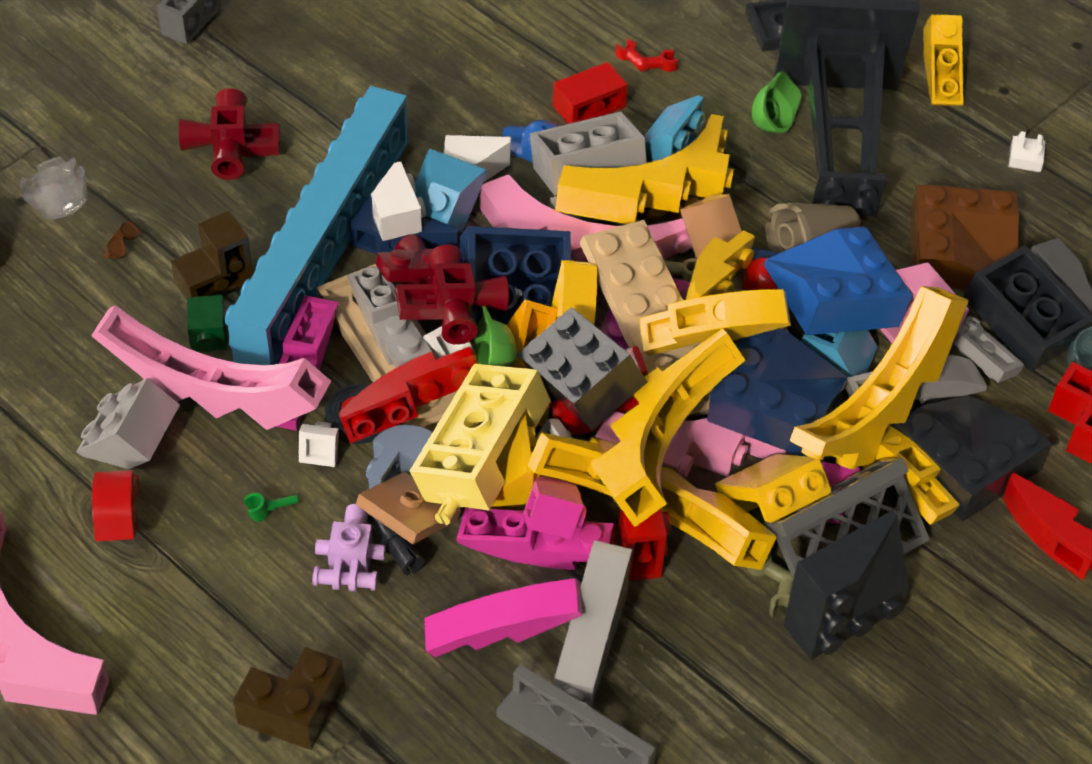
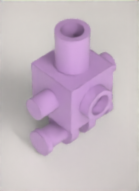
M351 504L347 506L344 522L333 521L330 540H316L315 554L328 555L329 569H320L319 566L314 567V586H318V584L332 585L333 590H340L341 585H348L349 591H356L357 587L371 588V590L376 591L378 572L368 573L371 559L384 560L386 545L373 544L371 525L367 524L368 513L358 507V505Z

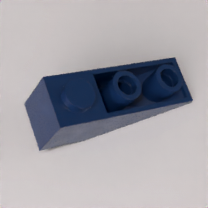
M370 196L350 222L352 246L376 255L378 252H391L395 250L396 244L405 237L382 241L373 219L372 197ZM421 217L422 232L410 234L421 236L426 243L427 249H434L446 244L459 248V229L428 217Z

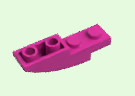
M465 508L457 535L459 544L494 557L547 568L575 570L577 562H588L594 540L613 545L616 530L614 523L583 522L580 529L575 528L572 539L568 540L527 529L523 510Z

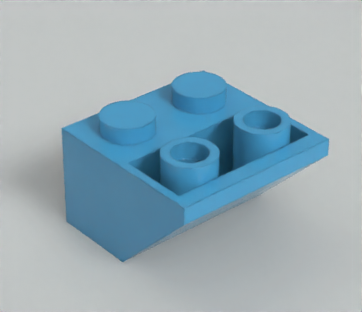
M697 95L668 106L644 135L646 163L661 160L675 154L698 138L700 128L705 119V112H702L704 97Z
M868 330L815 335L804 334L801 341L847 377L867 373L878 348Z

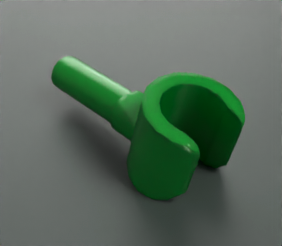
M250 493L244 498V503L249 508L247 512L250 518L256 522L265 520L271 510L299 503L297 494L266 501L259 493Z

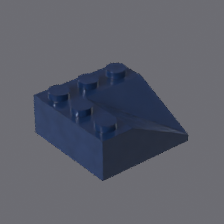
M468 226L460 236V250L463 253L462 263H471L474 282L506 276L509 292L507 310L501 311L487 308L492 320L507 325L524 300L551 307L561 261H571V231ZM473 305L471 316L477 326L483 315V309L480 306Z
M779 328L740 338L736 347L746 361L714 387L710 395L707 421L795 455L809 457L802 453L803 447L790 441L794 427L812 423L834 411L847 384L848 377L784 329Z

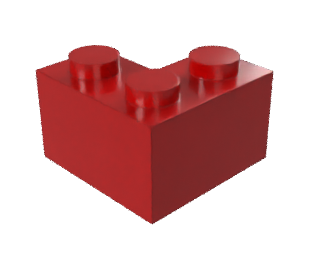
M1072 362L1057 384L1048 412L1075 424L1066 452L1092 464V371Z

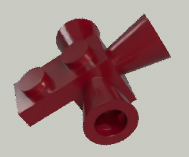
M227 88L217 93L215 97L217 106H211L210 124L179 119L178 136L180 150L185 151L212 144L214 159L211 164V171L220 179L234 180L243 174L244 166L241 156H279V123L247 124L245 108L248 102L247 96L238 89Z
M405 236L396 244L395 250L391 252H378L375 265L387 282H404L403 285L432 284L434 272L428 262V256L433 249H427L426 243L421 236Z
M440 245L434 248L428 256V262L434 272L432 284L397 285L395 295L399 320L443 319L441 335L447 343L453 345L468 343L477 334V326L471 316L473 305L486 306L487 308L501 311L507 310L509 297L506 276L474 282L471 263H462V251L454 245Z

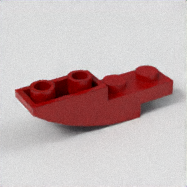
M470 347L436 360L432 352L426 353L395 368L362 390L338 413L350 444L417 418L419 416L416 407L458 391L471 368L476 364Z
M1013 472L1002 497L1009 512L1022 530L1049 557L1084 580L1089 571H1092V529L1084 527L1075 521L1080 510L1070 505L1066 500L1058 498L1038 487L1031 480L1024 479Z

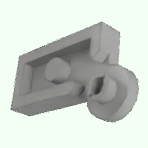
M972 316L965 317L953 341V344L958 347L959 352L969 357L983 369L986 376L998 383L1019 375L1025 364L989 333L984 332L980 324L981 322L977 318Z

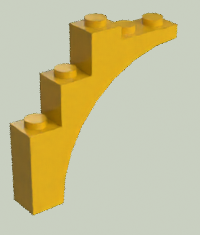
M711 114L706 128L695 141L681 151L661 160L620 168H585L564 165L558 183L555 211L630 224L636 221L637 212L644 213L645 207L678 213L681 200L688 201L689 195L706 198L712 195H722L724 187H731L734 171L732 168H727L730 155L723 154L728 131L721 129L724 116Z
M921 286L910 313L895 341L864 384L830 414L812 423L794 427L790 441L803 447L802 453L811 458L822 460L824 456L836 457L835 462L848 469L872 465L886 428L890 427V424L906 423L919 386H922L923 382H938L969 300L939 287Z
M723 328L664 371L657 367L645 376L647 383L633 395L639 404L610 425L621 442L590 463L634 527L667 504L661 492L660 472L671 440L685 418L711 389L746 361Z
M541 432L527 467L535 474L558 478L612 496L590 463L613 448L618 442L593 437L588 442ZM662 466L660 472L661 492L667 504L661 509L662 512L669 513L670 524L693 536L732 565L762 570L777 536L725 494L697 489L672 468Z

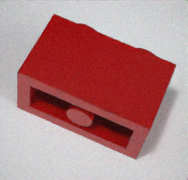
M608 62L554 82L553 107L568 124L608 115L626 108L628 84Z

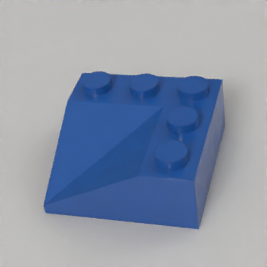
M867 227L835 229L770 257L764 262V266L777 288L786 292L787 304L806 335L899 327L913 296Z

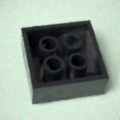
M969 395L923 405L909 413L906 423H896L894 425L896 430L911 439L940 467L941 470L935 478L960 504L954 513L962 521H965L1003 496L1008 480L1013 472L1024 479H1029L1041 471L1052 445L1027 420Z
M893 510L797 562L783 626L810 660L823 653L825 655L832 654L847 639L853 636L861 637L868 633L877 622L884 618L891 620L903 611L909 583L898 516Z

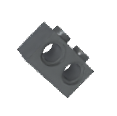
M162 0L156 6L161 35L188 44L221 9L220 1Z

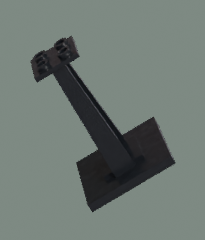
M787 0L773 78L779 72L785 71L795 85L808 86L818 176L811 204L850 206L860 218L876 217L887 180L886 175L877 174L882 90L898 89L919 15V1ZM827 87L864 89L863 115L861 117L831 115L828 106ZM845 128L861 131L860 173L834 171L831 129Z

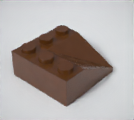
M930 185L916 186L910 210L913 266L929 263L950 288L968 289L975 273L1018 250L1019 211L1017 192Z

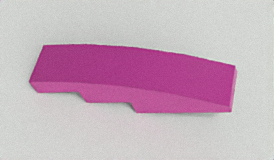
M304 296L283 342V356L279 364H286L305 358L320 370L338 311V302ZM303 415L276 427L297 431Z
M573 578L499 592L425 618L426 652L436 658L466 644L478 650L507 637L518 643L583 615L580 581Z

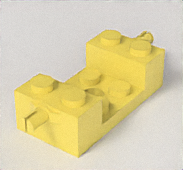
M474 364L410 469V473L424 501L442 504L435 514V519L439 523L444 525L445 522L446 525H449L454 513L460 507L490 510L505 483L496 464L502 449L524 412H526L527 426L536 427L550 403V398L538 370Z

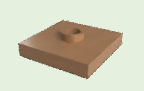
M406 472L359 493L356 502L358 507L411 544H415L448 526L445 522L443 525L435 519V514L442 504L424 501L413 477ZM458 508L449 525L458 521L461 509Z

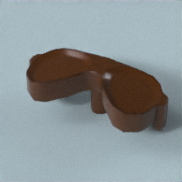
M125 221L121 224L105 246L106 254L104 257L106 259L109 257L116 260L123 258L126 250L122 239L134 240L140 235L139 229L134 225V222Z

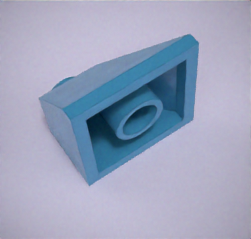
M429 148L415 182L416 198L421 197L423 199L426 210L425 217L458 228L460 232H463L488 171Z

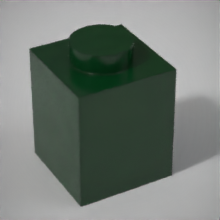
M223 295L187 297V332L191 350L196 352L227 350L226 314Z

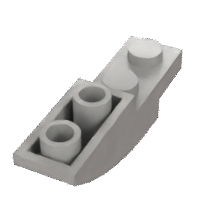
M377 266L367 267L359 272L348 275V281L363 317L389 365L394 364L397 368L419 356L432 352L411 320H399L395 295L396 288L392 282H387Z
M948 355L938 382H923L922 386H919L914 400L918 399L921 406L986 391L987 384L971 359ZM872 372L848 377L845 389L850 397L864 384Z

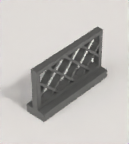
M883 458L831 486L830 494L772 523L763 522L764 526L777 536L776 540L793 579L797 562L804 558L796 556L790 540L799 535L810 538L805 558L817 551L819 542L826 545L834 542L821 537L827 520L832 518L841 522L836 541L847 535L850 526L857 529L865 526L852 520L855 507L860 502L871 506L866 524L877 519L879 510L887 513L893 510L898 516L899 526L901 519L910 522L915 537L906 542L902 541L904 554L930 540L903 476L909 472L903 458ZM892 485L895 486L899 496L895 509L882 504L886 488ZM812 528H814L813 533L809 532Z

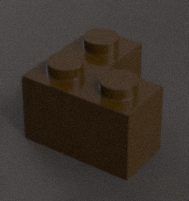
M227 211L198 224L202 248L171 261L175 284L186 300L187 297L223 295L224 297L242 289L244 282L247 279L250 280L254 274L249 237L230 211Z
M305 647L288 680L251 667L233 699L237 723L311 750L345 685L342 660Z

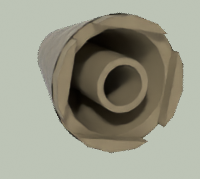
M794 202L779 203L772 207L768 213L773 214L771 222L765 225L766 242L770 251L782 253L835 229L860 227V217L850 206Z

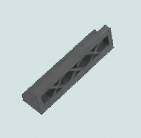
M521 664L514 671L513 690L497 708V718L570 764H654L656 748Z

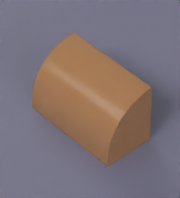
M729 194L712 195L680 209L696 259L699 258L706 245L715 237L728 243L742 232Z

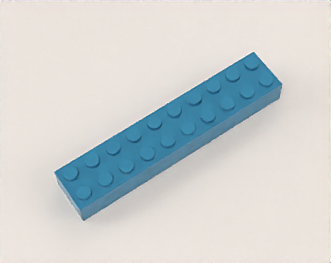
M370 86L365 95L357 100L354 113L350 119L347 118L344 121L341 134L337 140L331 142L328 155L323 162H319L316 166L314 177L310 184H306L303 187L297 205L288 211L284 226L280 231L275 232L271 241V247L266 255H261L253 276L250 280L247 279L244 282L240 297L235 305L229 306L226 312L225 324L228 325L229 347L232 349L233 361L235 363L264 366L279 364L283 356V342L304 296L318 298L316 287L328 281L351 242V220L368 197H372V192L393 164L399 160L409 143L406 95Z

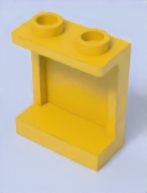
M774 454L715 483L718 493L725 494L746 512L759 506L764 520L769 523L831 493L821 461L811 457Z

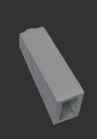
M596 540L593 542L580 587L583 615L570 622L554 678V685L590 708L593 706L628 593L632 549Z

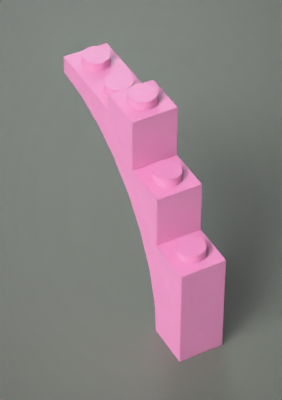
M509 174L482 184L479 191V208L492 227L571 231V261L589 263L579 243L584 235L619 227L586 222L556 212L525 192ZM683 218L668 223L647 225L663 259L679 253H685L693 248Z
M116 305L108 309L91 335L142 378H148L176 402L190 396L215 418L240 408L266 430L315 410L331 383L329 378L305 358L286 364L264 366L230 362L190 350L164 338L139 323Z
M614 411L604 420L595 438L621 442L610 425L625 414ZM705 418L695 421H683L671 440L662 466L672 468L685 478L688 476L692 464L729 477L735 465L741 467L747 453L763 460L774 454H795L710 423Z
M1 509L0 552L7 530ZM0 583V690L4 701L98 715L109 683L104 660L73 653L47 641L36 633L10 607L2 592Z

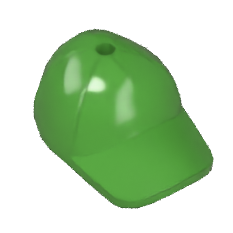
M785 71L779 72L768 85L758 92L753 101L752 120L759 129L769 133H784L790 129L801 100L800 90L789 79Z
M482 306L483 315L477 324V334L473 339L477 364L511 367L517 359L515 337L511 329L505 324L492 320L487 307Z

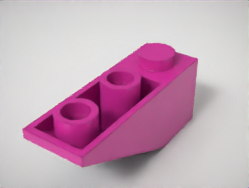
M541 475L534 481L523 515L527 529L571 540L575 528L580 529L583 525L586 506L583 505L581 492L578 491L575 483Z

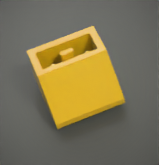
M526 412L522 414L496 460L505 483L490 509L524 511L534 481L540 476V474H535L527 467L534 451L533 448L536 446L534 426H527Z

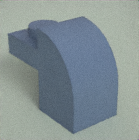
M398 425L381 432L373 440L374 458L369 463L366 471L369 489L403 472L412 476L410 469L433 432L415 425Z

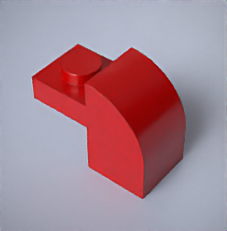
M133 470L94 473L92 514L95 542L134 539L138 530L136 497L140 490L139 475H133Z

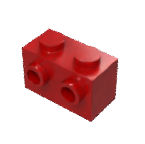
M620 507L617 546L632 549L629 581L662 577L664 556L668 555L667 535H670L671 532L668 512H662V509H659L634 527Z

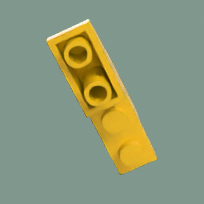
M743 230L728 243L717 237L712 239L703 249L696 262L686 300L732 292L734 283L731 280L736 272L741 268L746 269L752 261L754 250L751 248L755 236Z
M784 290L739 291L693 298L668 304L669 311L639 318L643 352L648 356L704 342L722 328L732 340L791 326L786 292Z
M887 427L873 464L883 458L904 459L909 472L903 476L919 514L930 525L953 514L960 504L935 478L941 470L940 467L911 439L895 428Z

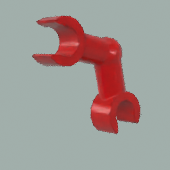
M627 38L626 48H622L616 43L615 56L620 60H629L641 72L658 68L667 72H673L678 69L679 59H674L675 50H664L660 53V56L643 57L635 50L636 44L633 40Z

